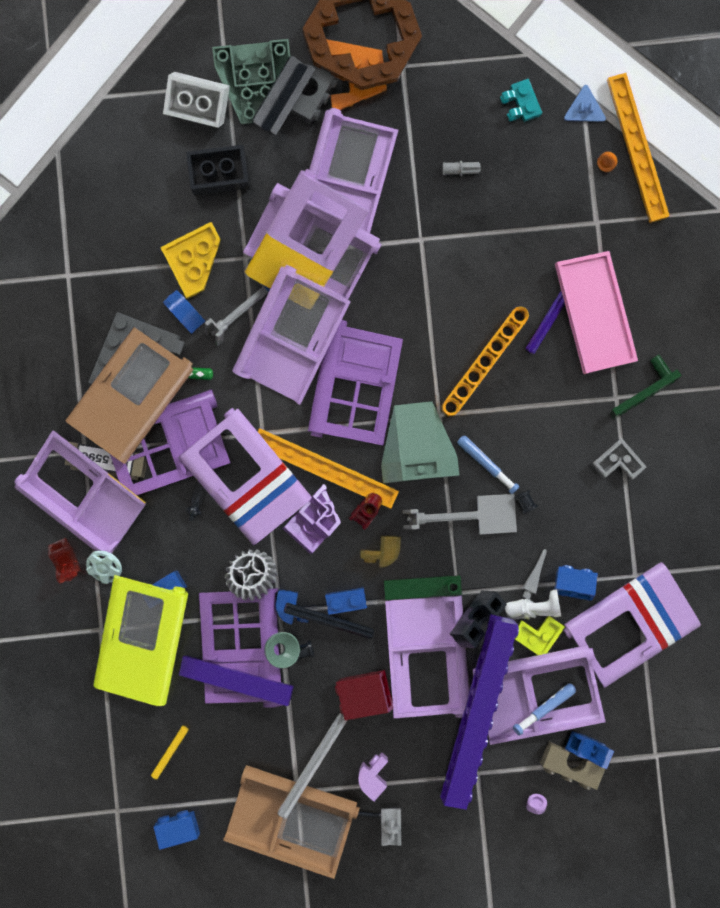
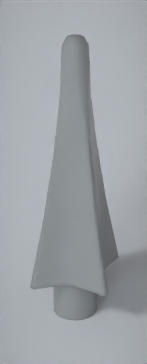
M546 549L542 551L533 571L521 588L525 590L522 596L525 599L529 600L531 595L537 592L542 565L547 553Z

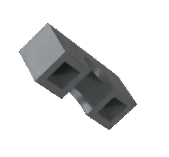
M313 66L315 71L309 79V83L317 87V92L312 96H306L301 93L291 109L292 116L309 125H312L313 121L318 120L321 114V106L323 104L326 105L330 97L329 92L331 88H335L339 81V78L331 75V72L324 68L319 69L316 66Z

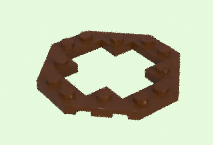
M319 0L302 31L313 65L319 69L324 68L331 72V75L342 81H349L360 90L397 82L422 38L411 3L406 0H369L374 15L392 11L402 41L386 44L389 62L356 69L351 53L332 57L323 27L339 23L335 7L363 0Z

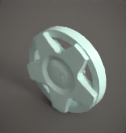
M95 551L90 554L86 561L88 574L102 583L108 584L113 582L114 575H121L122 566L120 561L109 552Z

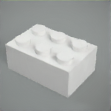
M173 72L168 75L163 114L219 128L224 124L230 86Z

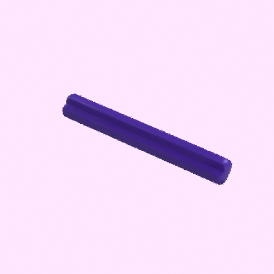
M562 291L558 294L526 347L527 352L531 354L536 352L565 305Z

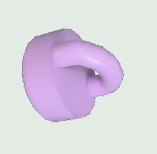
M540 794L529 796L527 810L534 814L544 813L547 807L546 798Z

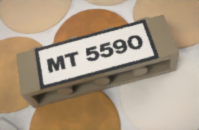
M69 442L111 476L117 477L111 456L103 448ZM146 456L126 462L132 480H138L139 477L144 478L147 465ZM65 459V465H70L71 470L80 471Z

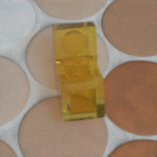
M381 536L380 551L361 550V558H364V562L376 563V559H379V567L391 565L399 555L401 537Z

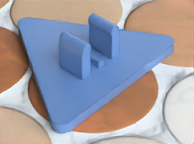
M588 85L583 86L565 115L564 120L604 122L606 120Z

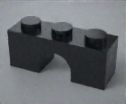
M481 590L449 634L460 647L476 648L486 634L482 630L481 625L490 619V615L499 616L507 605L506 602L496 591Z

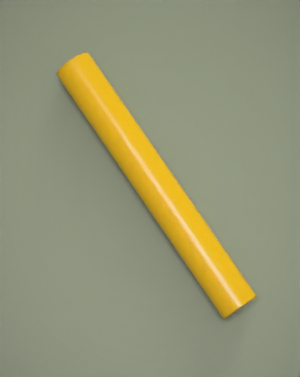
M182 726L152 772L151 776L154 779H158L189 730L187 727Z

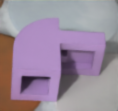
M382 752L379 756L375 755L370 760V766L363 762L359 768L360 788L373 801L387 787L386 781L378 775L379 771L388 762L387 756Z

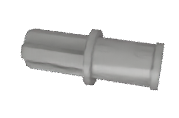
M443 162V175L460 174L462 176V174H479L481 171L479 162Z

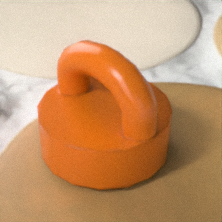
M604 152L598 158L597 164L602 171L610 172L616 167L618 161L616 155L612 152Z

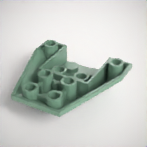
M288 39L237 46L212 47L215 69L222 84L230 86L228 97L241 124L254 123L252 122L254 115L290 57Z
M433 402L394 405L381 463L383 483L459 476L456 452Z

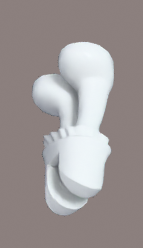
M557 589L550 592L549 600L545 602L533 603L530 599H521L508 602L505 606L506 614L510 619L530 620V617L536 618V615L561 617Z

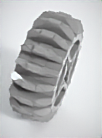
M249 549L248 554H245L242 551V556L235 555L236 560L230 561L231 567H226L228 572L225 574L226 585L237 598L241 597L246 601L249 597L253 601L254 597L257 596L258 599H261L262 593L268 595L267 589H273L271 583H276V565L265 552L261 553L259 550H256L253 553ZM259 564L265 567L264 573L260 571ZM238 577L243 579V586L238 584Z

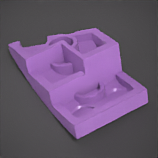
M324 484L282 528L309 554H312L323 540L329 537L341 523Z

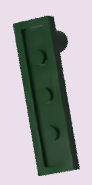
M660 355L652 358L650 362L662 379L613 408L610 412L613 419L618 418L678 381L682 376L678 369L671 372Z
M461 576L384 580L385 600L462 595Z

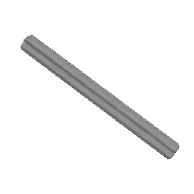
M341 713L336 717L278 810L277 814L283 819H286L346 724L347 720H344V716Z

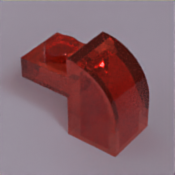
M63 538L48 545V556L56 567V579L59 584L70 581L78 576L77 572L81 571L79 561L68 540Z

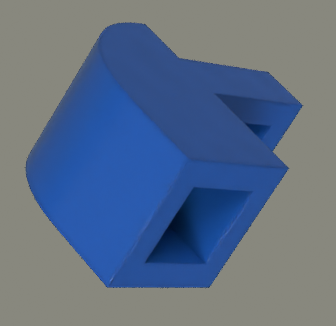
M178 290L169 295L163 302L191 334L205 322L202 316Z
M279 589L276 601L277 613L284 622L292 625L296 616L284 613V607L286 603L296 605L298 592ZM297 617V621L309 622V620Z
M572 731L565 748L576 756L590 760L605 769L608 768L614 750L608 748L605 744Z

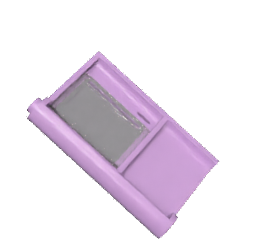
M330 108V110L325 112L309 170L317 175L315 178L319 182L369 210L359 228L370 233L398 130L345 117L341 114L340 110ZM314 191L309 198L313 203L341 218H344L347 212L345 207L317 191Z
M279 183L276 184L270 195L269 203L243 253L253 258L290 189ZM308 200L290 231L289 237L317 254H322L343 218ZM359 228L325 288L349 299L372 253L377 254L381 247L380 239Z
M289 265L281 266L232 371L243 378H251L296 401L300 405L350 301L297 274L295 268Z

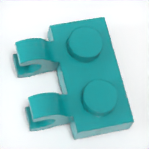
M529 78L512 84L510 86L511 90L503 92L502 96H500L502 104L513 100L517 104L518 108L509 110L507 114L509 121L522 117L525 122L542 115V110Z

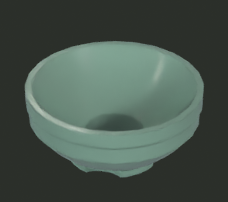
M275 633L269 637L265 644V657L271 665L277 668L290 667L299 657V643L290 633ZM278 643H281L284 647L280 655H276L274 652V647Z

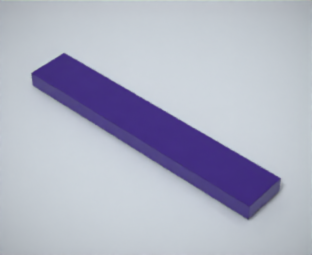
M183 656L179 675L284 706H289L294 687L189 656Z

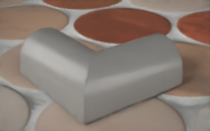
M622 438L592 463L593 468L603 478H606L620 466L628 477L633 480L647 468Z

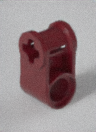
M376 493L368 494L351 513L349 520H354L365 530L377 515L382 505V498Z

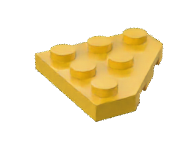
M212 222L160 247L187 299L205 290L221 241Z

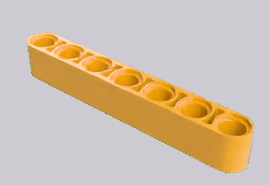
M516 307L510 313L442 404L441 410L445 416L452 417L460 411L528 320L529 313L526 308ZM516 312H520L523 315L522 321L515 319L514 314ZM503 328H510L512 336H506L503 333ZM492 343H499L501 350L494 351L491 347ZM483 357L487 358L490 362L489 366H482L480 359ZM469 373H476L478 381H470ZM458 388L466 389V397H460L457 394ZM453 403L456 407L455 412H448L446 404Z

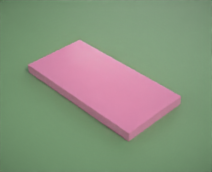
M607 251L555 263L583 374L638 361L610 252Z

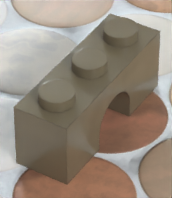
M548 741L540 761L544 771L552 775L555 772L561 774V778L569 782L573 780L580 782L579 785L585 789H598L605 768L584 758L579 766L569 767L567 766V758L570 752Z

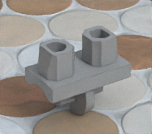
M401 808L381 809L382 846H401Z

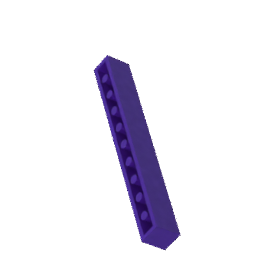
M490 615L440 796L444 806L467 810L468 803L472 801L473 785L477 783L478 767L482 765L483 749L487 747V735L493 726L492 717L498 708L497 699L499 694L502 693L503 678L508 672V660L514 651L513 642L519 633L518 624L513 619Z

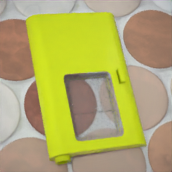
M114 575L93 686L95 688L155 706L166 705L188 593L184 588L174 587L168 590Z

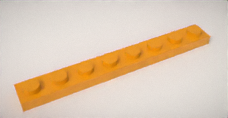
M627 73L608 77V87L649 223L666 219L670 215Z
M259 428L258 433L280 459L364 497L370 493H376L382 498V505L390 509L392 508L399 491Z

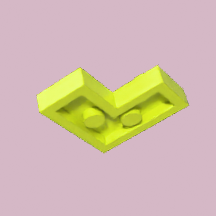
M547 616L536 631L521 620L518 624L519 633L515 639L537 655L547 654L565 626L552 617Z

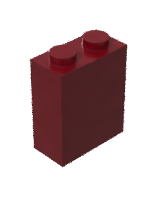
M385 670L345 677L336 682L335 691L340 699V712L344 716V720L389 713L394 708Z

